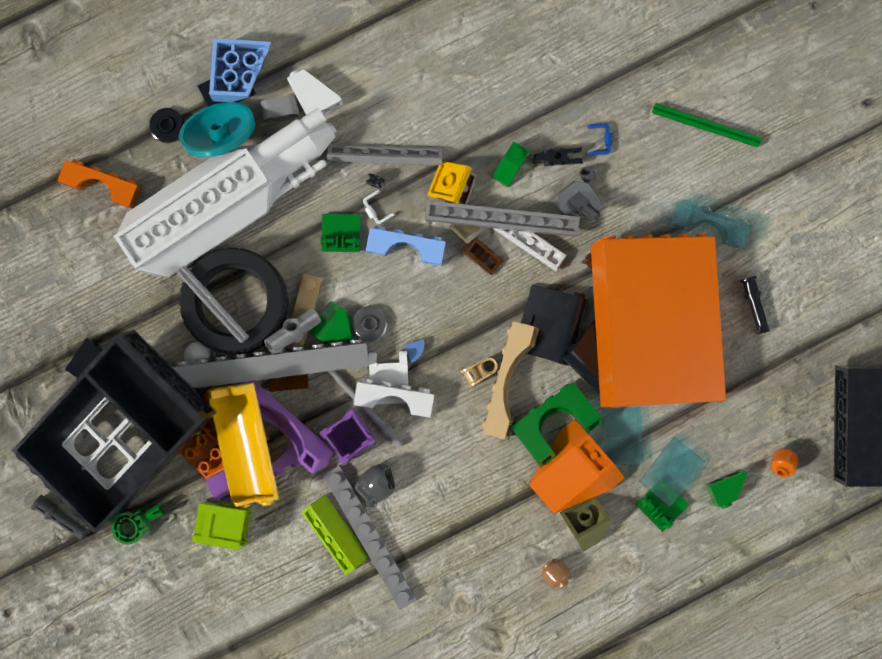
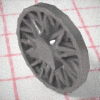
M368 306L357 311L353 317L352 327L357 337L363 341L372 342L383 337L386 333L388 322L384 312L379 308Z

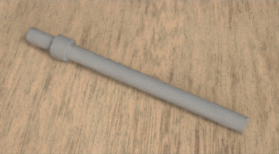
M337 370L327 371L354 400L355 390ZM359 406L380 428L385 438L388 437L397 448L403 444L393 432L394 429L390 425L387 426L372 408Z

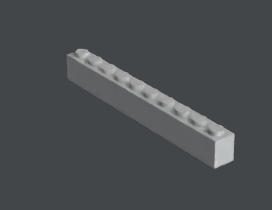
M353 339L348 344H343V341L331 342V346H324L321 343L314 344L309 349H304V346L292 347L293 351H285V348H283L276 354H266L265 351L254 352L253 356H246V353L235 354V358L227 359V356L215 357L213 361L201 358L196 359L195 363L190 364L187 361L175 362L176 365L172 366V368L192 388L365 367L369 366L366 341L362 342V339Z

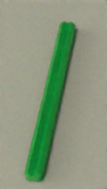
M655 103L652 109L653 114L754 147H758L762 140L760 136L659 103Z

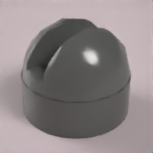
M586 166L579 172L581 179L587 183H590L591 180L594 181L596 177L592 166Z

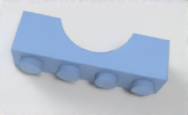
M375 226V229L370 228L366 252L386 256L397 245H410L420 253L423 263L442 266L446 242L436 236H431V239L423 238L424 235L419 233L407 235L402 230L394 229L393 232L386 231L385 227Z

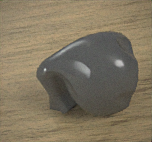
M385 464L373 465L368 468L355 484V491L365 500L367 508L374 507L378 499L382 500L389 497L395 490L392 470L390 466Z

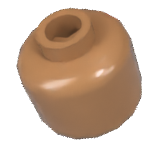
M552 559L542 567L541 575L551 588L558 586L561 589L569 583L567 579L570 576V571L561 560L555 561V559Z

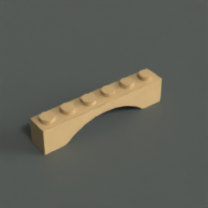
M513 321L512 325L508 327V341L502 349V355L504 356L497 368L498 378L492 386L493 397L488 402V415L482 424L483 434L503 440L510 439L514 420L508 403L509 383L518 362L535 346L539 329L534 326Z

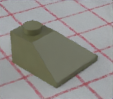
M596 497L560 512L583 552L601 541L611 523V519Z

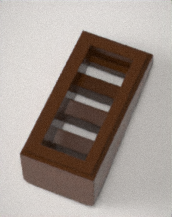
M474 238L468 244L466 243L461 249L465 256L490 275H493L503 262L499 256L478 238ZM474 244L477 245L472 252L469 251ZM480 249H482L483 251L481 252V254L478 257H476L475 255L477 254V252ZM488 254L489 256L487 257V259L484 262H481L484 256ZM492 258L495 259L493 264L490 267H487L488 263L492 260Z

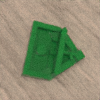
M330 301L320 315L321 323L309 332L325 344L329 343L330 345L331 342L353 340L350 326L351 317L348 315V312Z

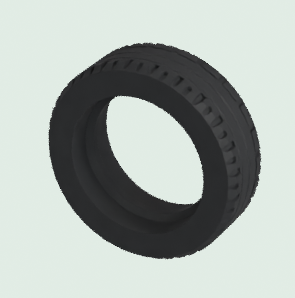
M223 248L215 250L213 253L210 252L203 256L201 260H198L189 271L204 287L215 275L225 270L241 269L252 273L261 281L266 291L267 307L265 314L254 328L246 332L249 336L248 339L240 343L233 334L221 332L208 322L203 312L202 300L184 281L180 289L179 305L181 306L180 313L182 319H184L185 326L197 341L218 352L241 354L253 352L264 347V340L282 328L287 316L288 292L282 276L269 261L250 250Z

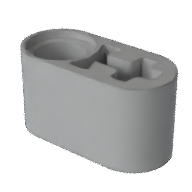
M295 95L261 101L264 122H275L299 116Z

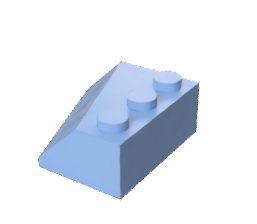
M213 38L209 90L211 99L218 102H235L248 98L271 42Z

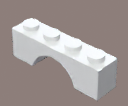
M362 378L361 381L357 380L353 405L373 408L380 399L387 396H396L407 403L411 415L431 417L434 394L430 393V389L419 387V390H412L411 386L400 384V387H394L391 382L386 381L376 384L373 383L372 379Z

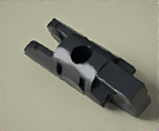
M582 147L545 149L543 153L533 155L534 163H544V166L583 164V159H568L567 155L582 152ZM559 155L561 158L556 159L554 156Z

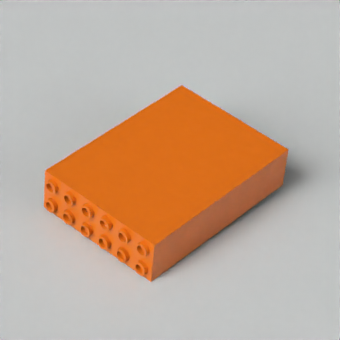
M670 234L659 235L657 238H653V235H643L641 238L627 235L616 239V236H605L604 239H598L596 243L591 245L601 407L726 401L715 237H707V234H696L695 237H689V234H680L677 237H671Z

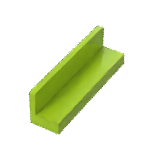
M323 495L301 511V514L345 575L369 558L367 552L326 495Z

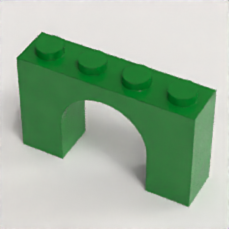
M574 382L570 385H564L559 393L549 396L544 401L545 403L531 409L526 417L517 419L511 427L540 468L556 457L541 433L542 425L550 415L559 412L568 413L578 421L587 433H590L603 423L599 413Z

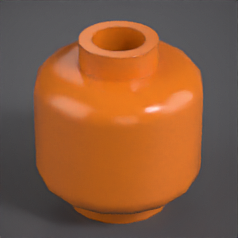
M779 449L773 455L771 469L779 477L793 476L797 470L799 458L791 449Z

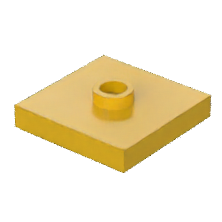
M442 161V165L438 166L427 196L458 204L472 168L467 165Z

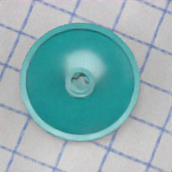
M237 102L214 104L192 115L183 124L179 133V139L184 150L192 156L215 157L223 155L241 146L252 135L255 128V118L250 108L244 104Z

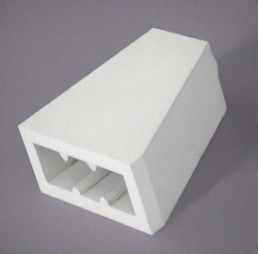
M304 69L301 71L295 70L287 77L306 115L316 108H319L322 114L325 115L343 105L340 96Z

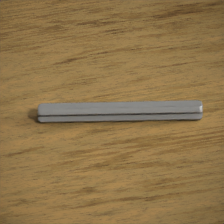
M185 266L181 267L177 274L240 343L245 342L249 337L248 334Z

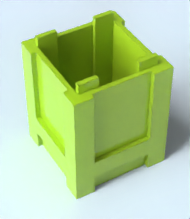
M205 500L204 503L200 502L198 504L192 543L240 550V547H244L245 544L249 543V541H246L250 516L254 514V512H251L252 507L239 509L232 504L211 500Z

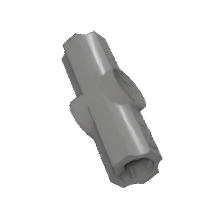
M310 309L296 319H288L283 323L282 329L264 340L265 345L272 354H276L289 344H297L302 340L303 334L321 323V318L314 309Z

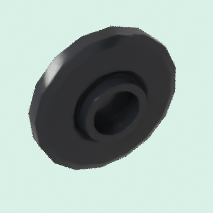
M163 108L157 110L152 115L149 121V129L156 140L162 143H172L179 139L180 130L185 122L178 111L172 108Z

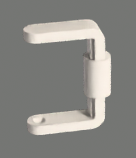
M380 189L363 199L366 207L365 211L370 219H374L377 225L383 224L396 215L393 212L379 221L374 209L368 204V200L381 193Z

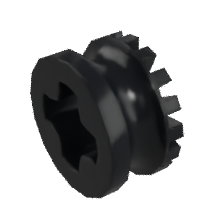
M369 173V179L365 183L381 189V183L385 180Z

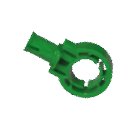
M157 504L138 516L135 515L143 511L142 508L135 511L126 510L120 513L112 521L111 525L114 538L125 545L136 543L152 527L151 524L142 528L143 526L165 515L164 509L156 512L163 506ZM125 519H129L135 525V534L130 537L121 528V522Z

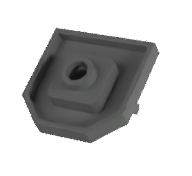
M572 181L558 193L556 206L562 215L580 217V224L586 218H589L591 221H598L600 212L597 210L603 204L587 182Z

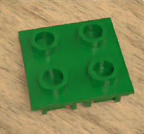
M322 214L321 252H360V214Z
M663 478L635 504L662 532L666 528H671L674 524L673 521L689 506Z

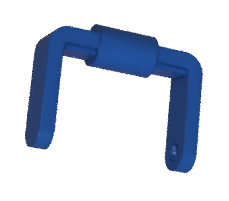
M588 125V129L605 128L604 141L606 151L589 152V156L608 155L611 151L610 145H612V133H610L609 125Z

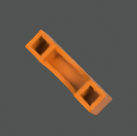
M75 159L72 162L65 160L57 180L58 182L80 191L93 182L105 183L110 190L111 201L130 209L135 208L142 190L136 181L126 178L125 181L121 180L119 175L108 172V175L101 172L102 169L92 165L90 168L85 167L83 162Z

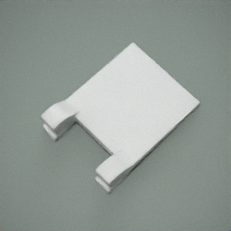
M399 351L398 363H377V352L368 353L369 374L373 383L381 384V381L391 382L394 387H400V384L409 385L407 351ZM387 396L380 399L375 405L406 402L396 396Z

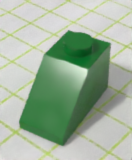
M513 142L492 178L509 187L530 151Z
M739 470L706 484L714 506L724 509L733 505L732 502L737 500L746 479V471Z

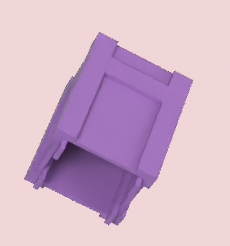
M351 409L340 420L320 432L322 437L327 439L336 451L342 465L377 441L356 409ZM347 431L355 432L354 441L345 438Z

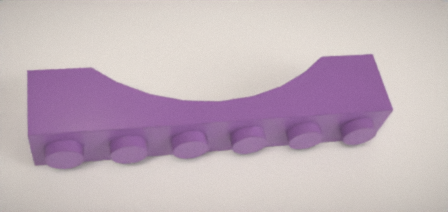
M245 382L254 383L261 419L271 423L287 436L296 450L299 462L312 474L327 466L334 451L256 382Z
M290 443L283 455L271 464L274 476L285 472L284 467L291 465L293 468L301 464L293 444ZM225 471L206 479L215 501L221 499L224 502L230 499Z

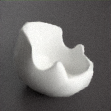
M194 342L185 349L184 361H187L188 364L195 363L196 359L201 358L213 361L216 354L214 350L200 342Z

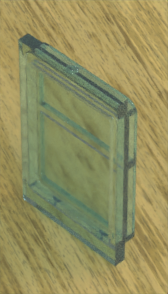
M640 406L601 407L604 453L615 465L644 464Z

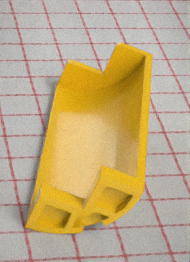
M254 383L207 390L210 406L217 412L213 417L232 505L242 509L249 507L250 503L253 502L262 504V506L273 504V501L279 499Z

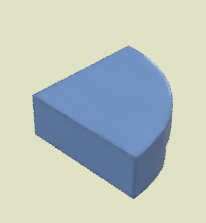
M424 339L405 345L411 363L418 360L422 355Z

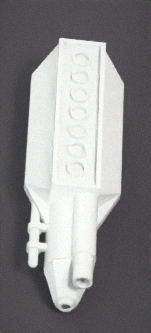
M316 108L300 120L296 119L260 144L240 146L223 155L210 157L127 212L114 238L135 269L148 275L171 278L177 274L181 267H188L266 215L277 198L292 188L296 189L307 178L314 177L316 172L326 166V162L321 160L311 167L309 163L321 156L336 137L334 133L337 131L331 122L327 124V120L320 109ZM304 167L305 171L294 178L292 174Z

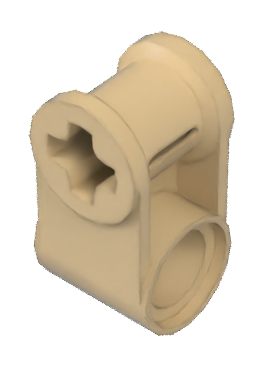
M488 357L468 366L460 372L465 375L469 382L468 386L471 388L495 373L498 365L495 359ZM488 360L492 361L495 365L494 370L491 372L485 371L483 367L484 363Z

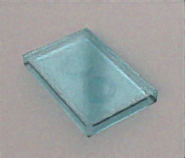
M673 437L639 482L669 507L705 461L680 440Z

